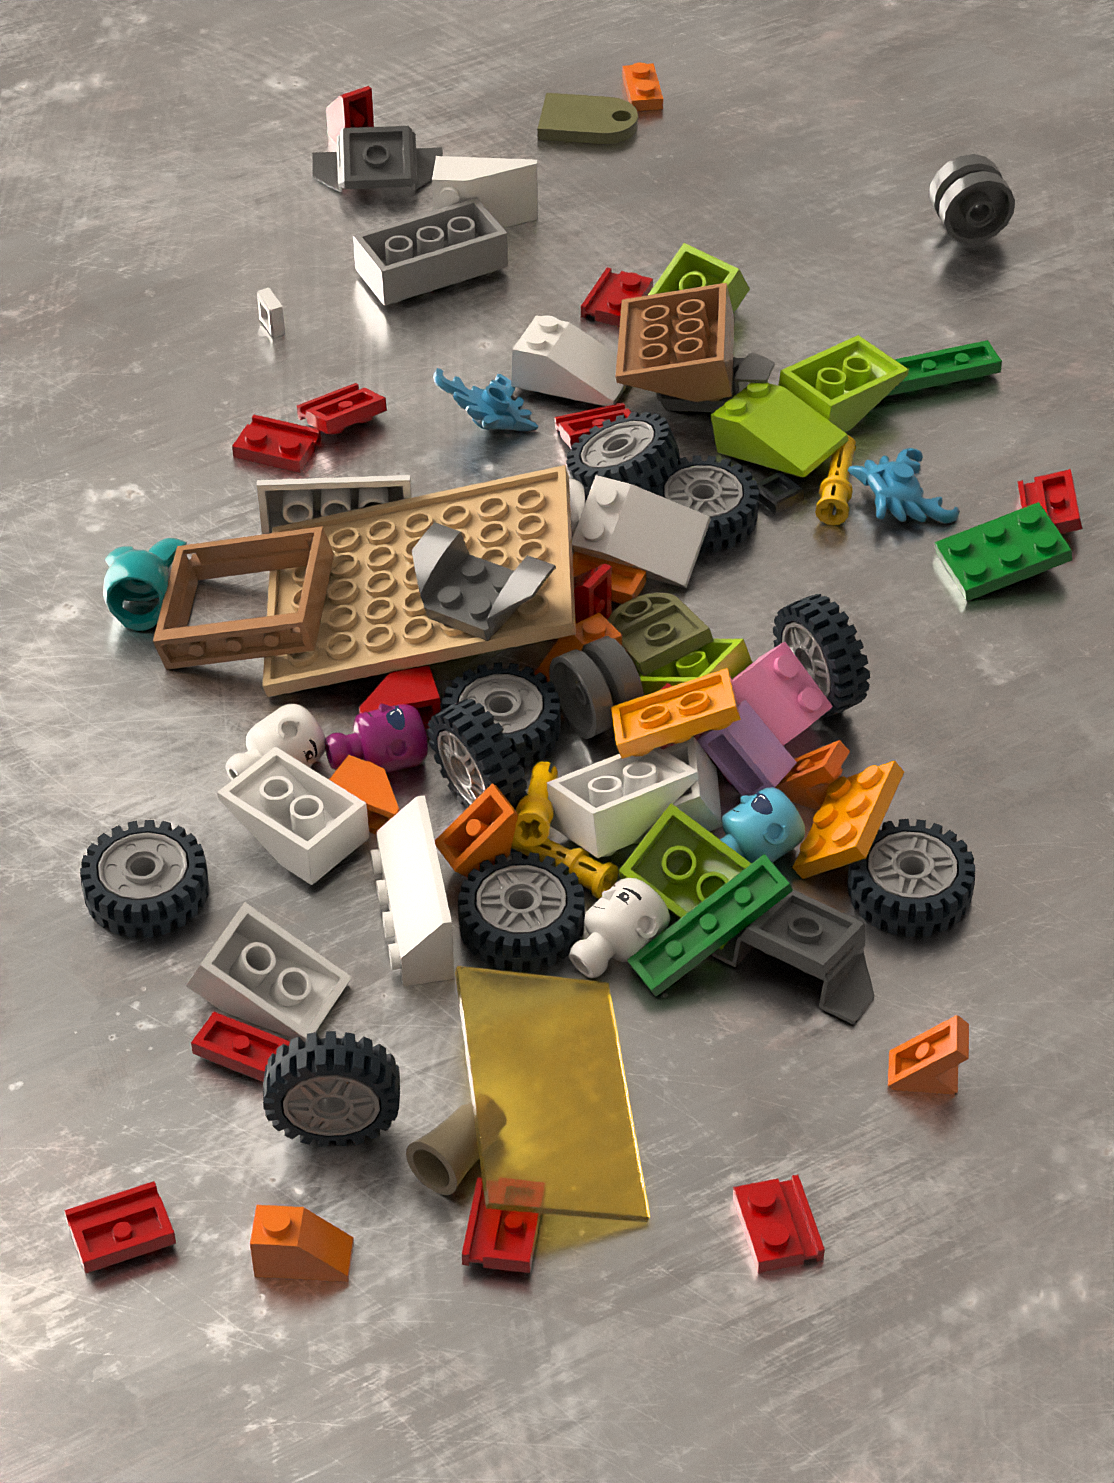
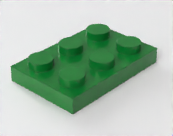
M1039 502L934 542L937 556L966 601L1072 561L1071 548Z

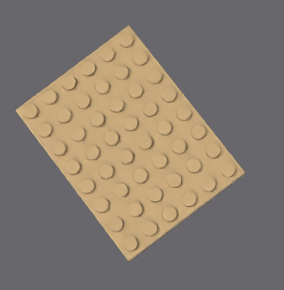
M566 465L272 527V533L323 526L334 553L315 651L264 657L262 686L267 697L576 634L570 485ZM434 522L461 531L469 554L515 571L528 555L556 566V569L546 579L536 595L524 602L489 641L431 620L426 614L418 588L412 550ZM307 566L269 572L267 616L298 612Z

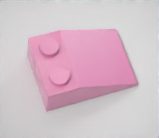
M786 642L781 643L759 657L732 679L737 704L746 700L783 746L833 707ZM704 732L694 736L698 740ZM724 775V777L727 779V781H728V782L730 783V785H731L732 783H731V782L728 780V778Z

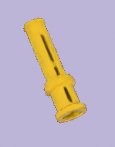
M849 435L848 441L831 455L828 476L820 484L819 494L821 499L816 504L815 513L817 518L827 525H840L846 521L849 515L848 502L852 498L853 488L849 482L850 473L847 470L852 466L856 450V441ZM834 505H835V507H836V509H837V510H836V514H835V515H832V513H833V508H834Z
M539 762L533 767L527 791L528 795L519 801L516 808L518 818L514 838L525 846L534 847L541 845L546 841L550 832L554 808L548 800L547 782L557 779L558 771L553 766L551 772H549L551 764L549 762Z
M513 837L512 849L528 857L530 852L539 853L540 862H543L546 856L555 859L556 867L560 863L565 864L569 867V874L573 872L576 874L579 885L582 884L583 887L591 890L592 895L598 899L602 897V892L609 890L617 881L619 871L615 864L611 862L603 864L589 857L588 851L583 848H573L570 850L548 838L541 845L534 847L525 846Z

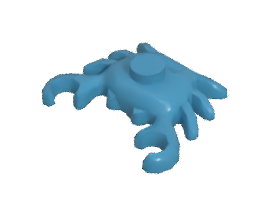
M436 369L433 375L435 384L443 391L453 395L457 404L467 411L472 417L473 422L480 428L486 430H537L538 425L528 420L532 412L527 409L520 410L524 400L521 397H517L515 401L511 399L515 387L511 386L512 381L507 377L497 374L495 380L492 379L485 389L472 386L470 390L465 387L459 377L455 376L450 381L443 376L444 371L442 369Z
M907 448L902 450L895 462H889V457L884 455L881 457L878 465L873 460H866L864 467L854 465L850 466L847 470L865 486H870L876 495L875 504L878 519L885 517L887 508L902 522L906 521V514L920 522H924L927 516L943 523H952L959 516L960 511L958 507H954L951 511L941 507L943 503L942 497L932 499L923 497L924 491L914 475L919 473L921 467L919 462L923 458L922 452L917 449Z

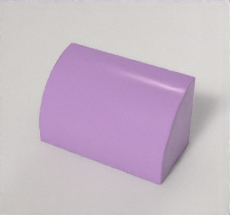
M744 700L738 704L741 720L733 722L729 727L722 730L705 731L697 740L742 796L754 795L765 788H775L797 763L748 702Z

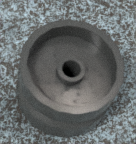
M977 154L959 156L947 162L935 174L930 184L929 199L941 219L947 233L956 241L971 244L988 240L1004 229L1014 214L1015 199L1012 191L1003 179L996 164L986 156Z
M604 636L583 645L581 651L574 649L552 659L549 666L550 681L554 684L555 691L558 692L560 697L561 714L568 725L579 736L586 739L611 728L613 723L612 706L644 696L641 679L632 659L626 650L609 636Z

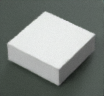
M270 288L259 290L257 293L259 319L274 338L285 335L283 306Z

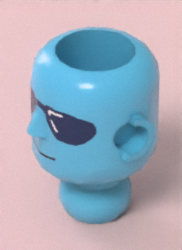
M774 787L762 789L754 795L741 796V803L722 817L723 830L726 836L720 840L750 863L755 862L764 854L773 863L798 846L805 837V825L796 807L781 790Z

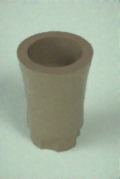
M481 1096L475 1097L468 1104L461 1105L437 1127L408 1145L406 1158L414 1175L422 1184L438 1194L450 1195L454 1193L467 1172L496 1142L497 1135L506 1127L503 1113L494 1106L491 1100Z

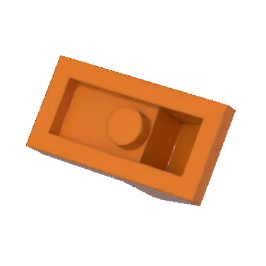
M838 740L794 758L797 763L775 788L781 790L791 802L818 811L827 795L826 790L828 786L841 775L843 771L841 766L850 751L841 740Z
M956 1015L889 1051L888 1086L896 1091L956 1094L958 1092V1065L969 1059V1023Z

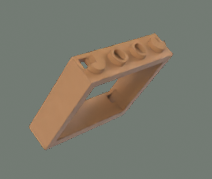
M323 526L177 546L167 591L164 595L153 638V643L165 669L315 651L334 553ZM187 554H192L191 559H188ZM307 566L298 612L187 626L198 580Z

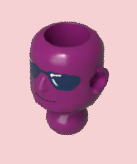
M381 703L377 710L356 715L353 724L354 733L348 735L332 733L325 738L326 756L331 769L337 770L347 756L351 755L361 760L372 762L384 768L386 774L421 765L428 754L427 736L421 716L416 708L406 704L389 706Z

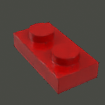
M214 1011L192 1040L191 1047L192 1053L264 1082L265 1067L268 1065L269 1057L272 1053L276 1054L277 1048L282 1044L289 1046L290 1041Z

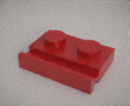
M607 267L581 304V317L586 318L587 315L595 316V321L620 327L622 300L647 296L653 288V278L624 271L615 274L612 273V268Z
M357 383L297 405L298 419H307V424L323 431L325 434L340 433L345 427L355 423L368 422L373 419V416L387 411L385 397L365 387L359 389Z
M624 403L557 416L554 417L555 429L557 432H560L561 438L571 449L574 443H580L578 439L583 434L590 435L589 429L594 426L603 427L602 422L608 419L614 422L616 421V416L624 414L625 418H628L632 412L628 408L625 409Z
M254 414L251 424L245 426L232 445L233 457L301 473L314 453L315 445L321 442V431Z
M1071 469L1034 477L1035 482L1024 484L1023 480L1017 481L1022 508L1039 502L1060 534L1083 529Z
M798 1174L792 1175L791 1180L779 1182L777 1178L733 1187V1200L757 1273L803 1265L804 1260L816 1258L817 1262L824 1260L825 1249Z
M477 1177L462 1250V1265L469 1266L470 1262L483 1263V1268L530 1273L544 1201V1185L498 1180L497 1184L485 1183L484 1178Z
M155 1181L64 1210L66 1221L71 1230L85 1274L176 1244L175 1233L163 1201L157 1191Z

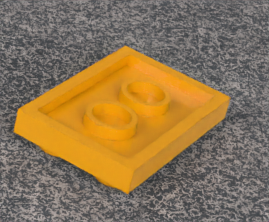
M728 668L611 707L616 746L621 759L630 756H644L654 748L669 743H683L692 738L693 735L708 730H722L729 727L733 722L741 720Z
M895 760L880 766L872 765L863 772L847 778L845 776L839 777L828 786L826 790L827 795L820 810L813 817L814 823L806 839L801 843L800 852L792 867L802 879L867 857L904 774L903 769Z

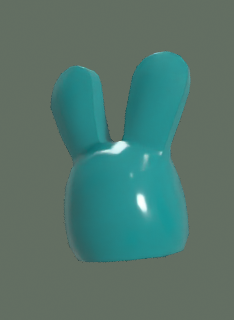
M166 538L155 543L149 551L134 550L132 546H122L107 555L105 561L109 568L104 578L103 598L109 611L124 627L135 631H144L158 623L164 595L168 587V569L173 563L177 546L187 545V542L177 538ZM157 597L160 600L156 607L145 615L132 614L123 607V601L148 602Z

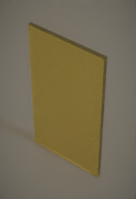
M457 966L455 977L486 1209L648 1222L650 1213L609 983Z

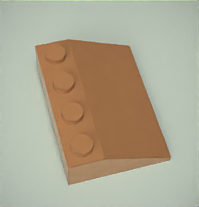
M727 283L623 299L616 363V382L694 402L706 400L714 402L725 397H732L734 314Z

